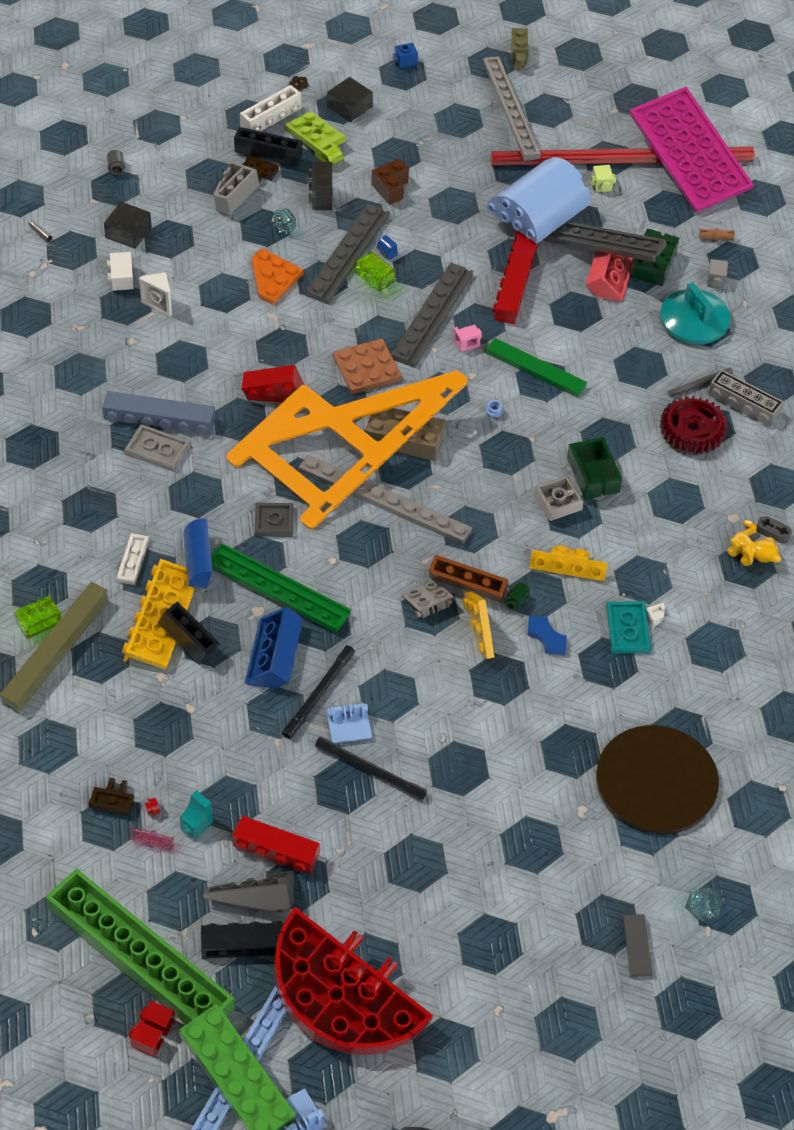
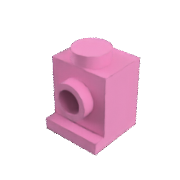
M476 325L462 329L454 328L453 340L460 352L480 346L482 333Z

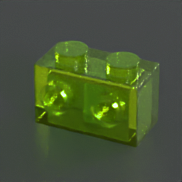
M372 251L356 261L357 275L379 292L395 282V269Z
M50 595L14 611L16 623L26 639L54 627L61 619V613Z

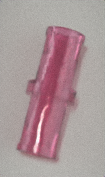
M133 827L131 831L133 834L130 835V840L146 843L149 847L157 846L171 851L173 844L169 843L174 842V837L157 834V831L154 830L150 832Z

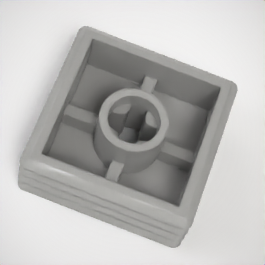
M568 476L535 486L534 496L550 521L583 510L584 501Z

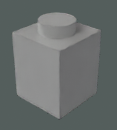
M711 259L707 286L724 288L728 261Z

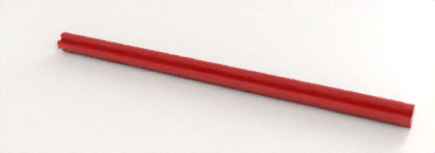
M753 146L728 147L738 162L754 161L755 151ZM652 148L539 150L540 159L526 161L523 160L520 150L491 151V166L539 165L552 157L564 159L572 165L662 163Z

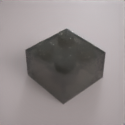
M349 76L327 92V107L351 123L373 107V92Z
M312 162V169H309V179H312V181H309V191H312V193H309V203H312V210H332V162Z
M120 201L104 222L105 238L136 249L152 227L151 212Z

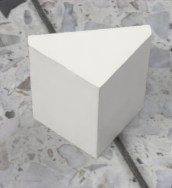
M166 272L141 276L139 278L141 303L171 316V295Z

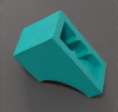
M197 790L191 794L186 810L179 816L180 829L184 834H190L196 839L213 824L212 804Z

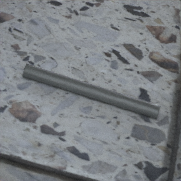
M730 367L724 369L729 374L733 373ZM720 371L668 390V394L670 397L712 382Z

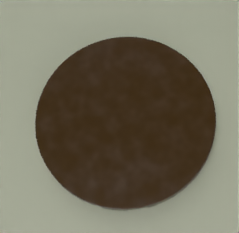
M644 725L620 733L606 745L598 760L596 785L602 802L618 820H622L630 825L631 828L641 832L666 835L688 830L706 817L716 801L719 777L711 755L696 739L671 727Z

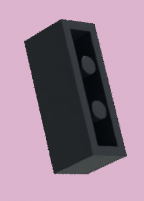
M178 601L167 609L158 621V624L198 664L210 656L219 644Z

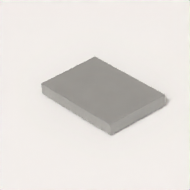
M141 424L124 449V454L175 472L190 448L191 443L185 439Z

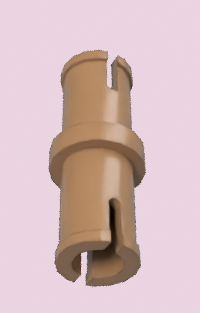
M700 228L699 239L734 241V230Z

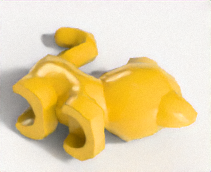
M744 520L743 525L749 529L737 532L729 540L732 546L728 548V554L736 557L741 553L743 557L740 561L744 566L751 565L753 558L759 563L780 562L782 560L779 555L778 546L773 538L766 537L756 542L749 538L750 535L757 532V525L750 520Z

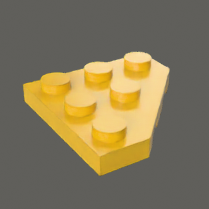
M472 591L464 592L465 598L462 599L463 607L469 615L471 630L475 633L478 641L479 653L486 659L494 658L486 600Z

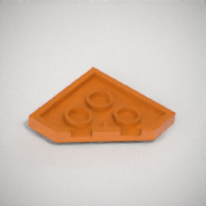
M261 248L251 258L258 296L272 305L304 274V269L264 248Z

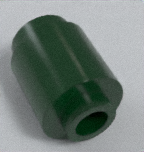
M522 582L514 584L504 598L506 607L512 611H519L530 595V588Z

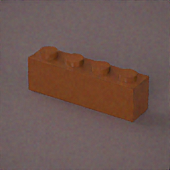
M436 554L429 569V577L431 579L466 591H472L475 594L501 603L508 588V579Z

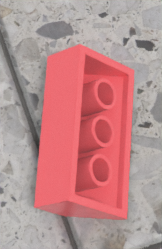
M595 251L586 286L598 297L622 301L634 258Z

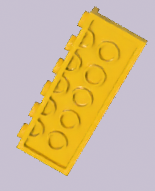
M160 559L158 566H153L150 575L153 576V580H148L145 588V591L148 592L147 596L143 595L139 604L142 607L141 612H136L133 621L136 625L130 628L127 637L130 638L129 643L125 642L122 654H125L124 662H127L128 658H132L166 670L176 641L158 624V621L163 613L177 601L188 610L195 587L188 586L186 567Z

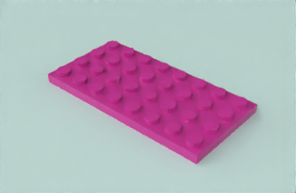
M687 87L630 109V116L695 213L753 189L754 184Z

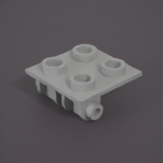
M437 581L428 582L426 585L412 589L402 595L417 609L415 611L417 618H424L429 616L430 613L434 614L435 611L439 612L450 607L452 598H454Z

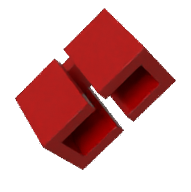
M150 1001L148 1006H144L139 1016L141 1021L138 1022L137 1026L134 1025L131 1028L129 1038L132 1048L156 1057L164 1042V1038H161V1036L167 1037L176 1019L174 1010Z

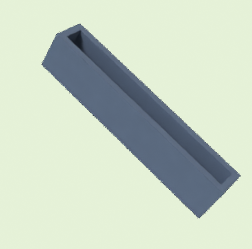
M107 391L102 406L103 418L110 421L142 424L211 435L215 421V406Z

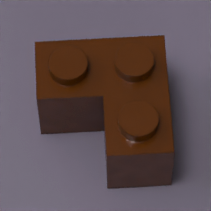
M399 158L372 170L371 185L389 205L403 199L404 184L408 183L409 168Z

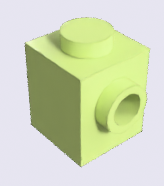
M610 165L593 166L591 185L594 186L595 191H612L616 178L615 174H612Z

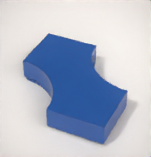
M529 616L527 635L538 639L543 644L545 653L565 655L567 635L556 632L550 626L548 617Z

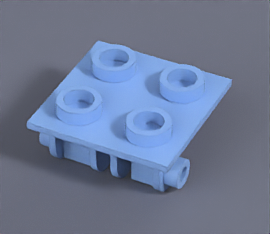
M360 702V704H348V706L343 705L342 707L331 706V708L326 709L333 743L372 738L367 704Z
M305 1088L285 1099L296 1116L292 1122L286 1126L284 1125L281 1130H322L327 1127L322 1118L324 1115L321 1109L316 1108Z

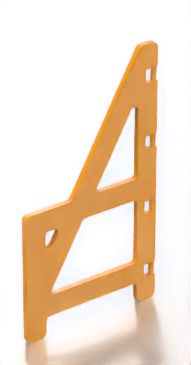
M453 371L336 407L330 405L308 386L301 385L229 451L226 458L234 467H240L250 458L255 460L309 505V508L300 516V520L307 528L314 529L334 508L336 509L404 445L415 432L439 412L454 395H457L468 384V380L461 372ZM448 389L451 393L443 398L441 395ZM412 402H420L415 409L380 441L374 440L353 423L354 420ZM302 409L310 412L309 415L300 418L295 417ZM407 427L412 429L405 436L402 434ZM330 428L359 451L363 457L326 492H323L272 451L269 446ZM369 465L371 468L363 474L361 470ZM328 503L330 507L322 512L320 509Z

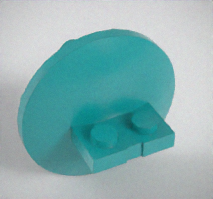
M694 282L687 284L686 289L668 296L663 302L660 311L661 323L674 339L698 345H705L720 339L727 332L731 318L730 311L722 299L708 291L700 290Z

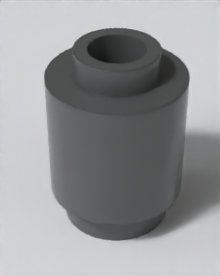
M112 150L107 154L108 170L113 175H120L125 169L123 153L119 150Z

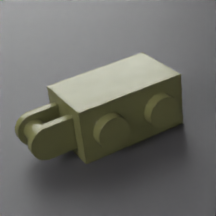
M512 28L511 64H515L516 69L522 70L528 62V28Z

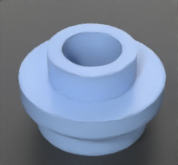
M497 400L490 401L485 407L487 415L491 417L501 416L504 410L501 402Z

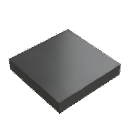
M256 503L255 537H293V503Z

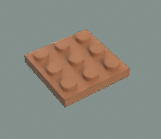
M383 338L333 352V359L351 395L402 381V376Z

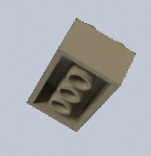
M392 408L372 414L367 423L365 433L374 440L380 441L410 412ZM432 417L396 452L435 461L445 434L446 420ZM407 427L402 434L405 436L412 429Z

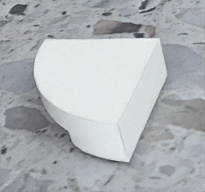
M664 603L646 608V614L652 626L658 625L663 620L665 614Z

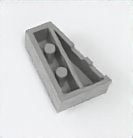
M229 161L228 169L224 171V177L219 182L213 196L217 211L231 215L260 185L256 169Z

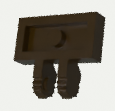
M250 155L243 163L244 166L257 170L259 182L263 178L272 181L279 171L278 165Z
M110 777L106 789L94 787L88 805L90 809L129 816L135 796L134 794L126 793L128 781L122 780L119 791H114L116 781L115 778Z

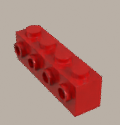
M243 815L232 835L233 846L239 851L251 852L259 858L273 860L278 865H287L301 873L311 874L320 855L319 842Z

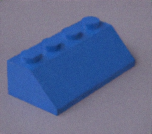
M287 606L259 619L245 679L247 685L276 689L289 683L303 618Z

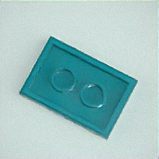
M645 601L606 602L611 654L650 653L651 645Z

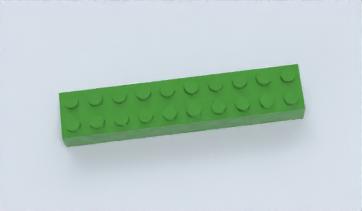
M77 868L46 896L48 909L163 1006L174 1010L175 1016L185 1024L194 1020L216 1003L226 1017L235 1010V1001L232 995Z

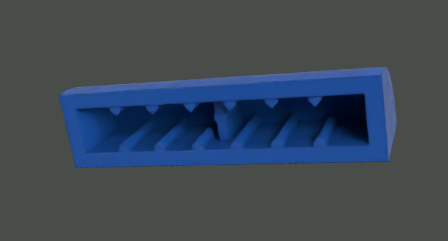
M203 518L190 522L185 527L183 536L188 586L207 588L212 574L208 524L207 519Z

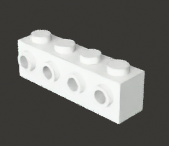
M290 85L240 113V127L262 131L272 126L274 123L301 109V93Z

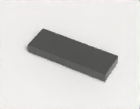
M623 915L630 977L652 976L645 915Z

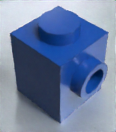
M413 43L395 46L393 61L397 63L399 69L418 64V52Z

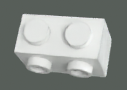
M131 252L110 253V260H107V269L111 271V273H108V284H112L113 291L134 289Z

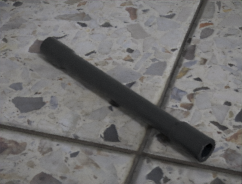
M346 645L306 702L282 731V735L289 740L293 738L301 727L302 722L341 669L352 658L355 650L351 646Z
M321 736L315 743L316 748L400 788L421 801L427 794V789L409 782Z

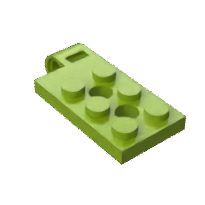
M312 111L285 124V130L314 150L315 157L321 160L325 167L329 168L343 160V154L338 145L346 142V136Z

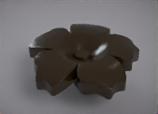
M293 76L292 81H289V86L292 85L296 90H303V88L309 86L306 77Z

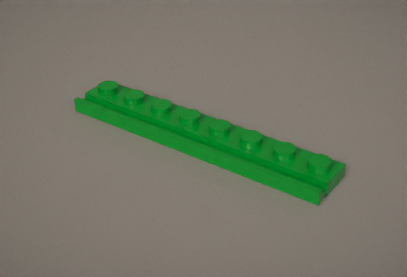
M223 543L211 554L213 570L284 607L287 606L292 611L334 633L339 631L347 617L351 615V609Z

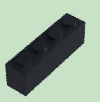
M239 127L234 136V151L298 167L303 156V141Z
M232 922L227 925H218L216 923L201 925L202 959L275 956L278 938L284 922H251L249 924Z

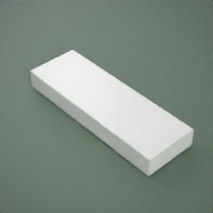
M130 534L117 574V583L136 585L150 541L149 536Z

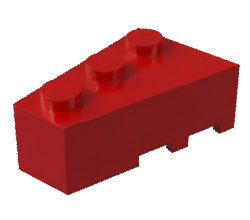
M289 365L246 371L243 374L241 389L247 400L283 403L301 385L305 384L296 366Z

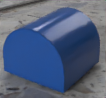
M387 235L380 238L376 246L377 249L388 259L398 256L397 244Z

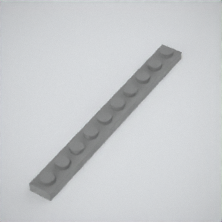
M499 56L484 58V67L523 160L540 159V151Z
M307 455L299 466V472L330 486H333L346 473V471L310 455ZM366 480L351 494L356 498L462 545L472 532V527Z

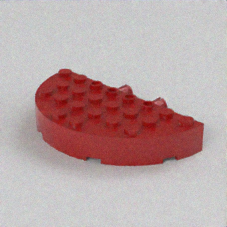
M294 907L284 922L278 938L274 959V977L277 992L284 1009L292 1021L307 1036L321 1045L339 1052L371 1055L384 1053L408 1043L430 1024L434 1015L388 980L390 975L398 968V964L395 961L391 964L393 959L388 957L379 970L376 971L353 953L364 940L361 934L357 937L358 932L353 930L351 935L342 944L303 912Z

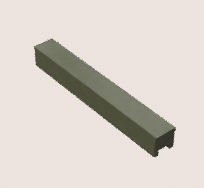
M93 582L89 583L0 693L2 705H8L14 708L17 713H20L107 604V589Z

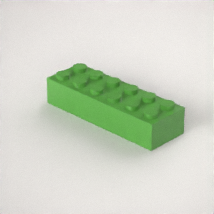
M217 1003L179 1029V1036L245 1130H281L284 1125H288L295 1119L296 1114Z

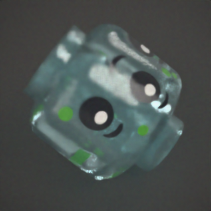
M283 208L277 209L273 213L271 222L279 233L289 234L296 228L297 220L289 209Z

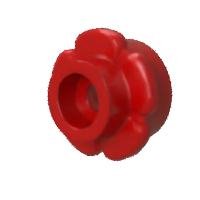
M148 797V802L144 803L148 815L153 814V817H156V814L161 813L156 797L151 799Z

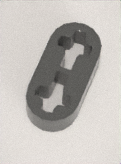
M768 516L758 519L757 531L760 534L773 538L779 543H786L790 540L792 531L789 526Z

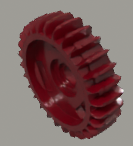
M694 395L691 399L685 396L684 400L679 397L678 401L673 400L672 404L668 403L667 407L663 410L660 420L661 434L663 439L667 440L668 445L673 444V449L678 447L679 452L685 450L686 454L693 452V455H695L696 452H699L702 455L703 451L709 453L710 449L714 451L724 441L728 426L727 416H724L723 410L720 411V406L715 407V403H709L708 399L705 401L701 397L695 399ZM676 416L678 417L677 428L672 424V419ZM696 426L698 429L690 430L688 427Z

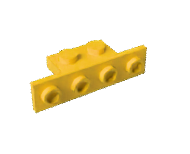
M557 545L552 547L551 553L532 549L529 568L605 582L608 563L590 560V552L584 549L577 548L574 550L563 545Z

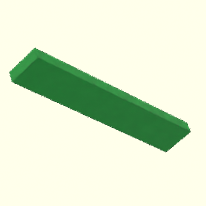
M494 338L486 348L487 354L576 397H579L587 386L586 381L497 338Z

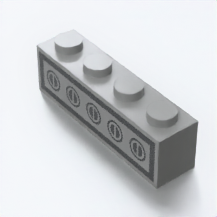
M722 369L710 383L709 395L770 427L782 412L784 401Z

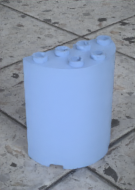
M552 157L543 161L491 198L486 210L507 224L512 222L515 230L538 243L589 206L591 197L588 186L585 187L581 180L583 176L566 160Z

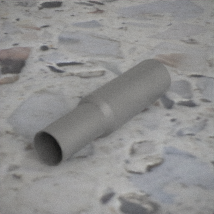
M31 220L28 223L46 242L52 240L53 237Z

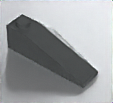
M294 871L267 874L265 879L259 881L249 878L241 882L240 885L230 882L207 887L203 897L205 899L267 911L286 912L294 903Z

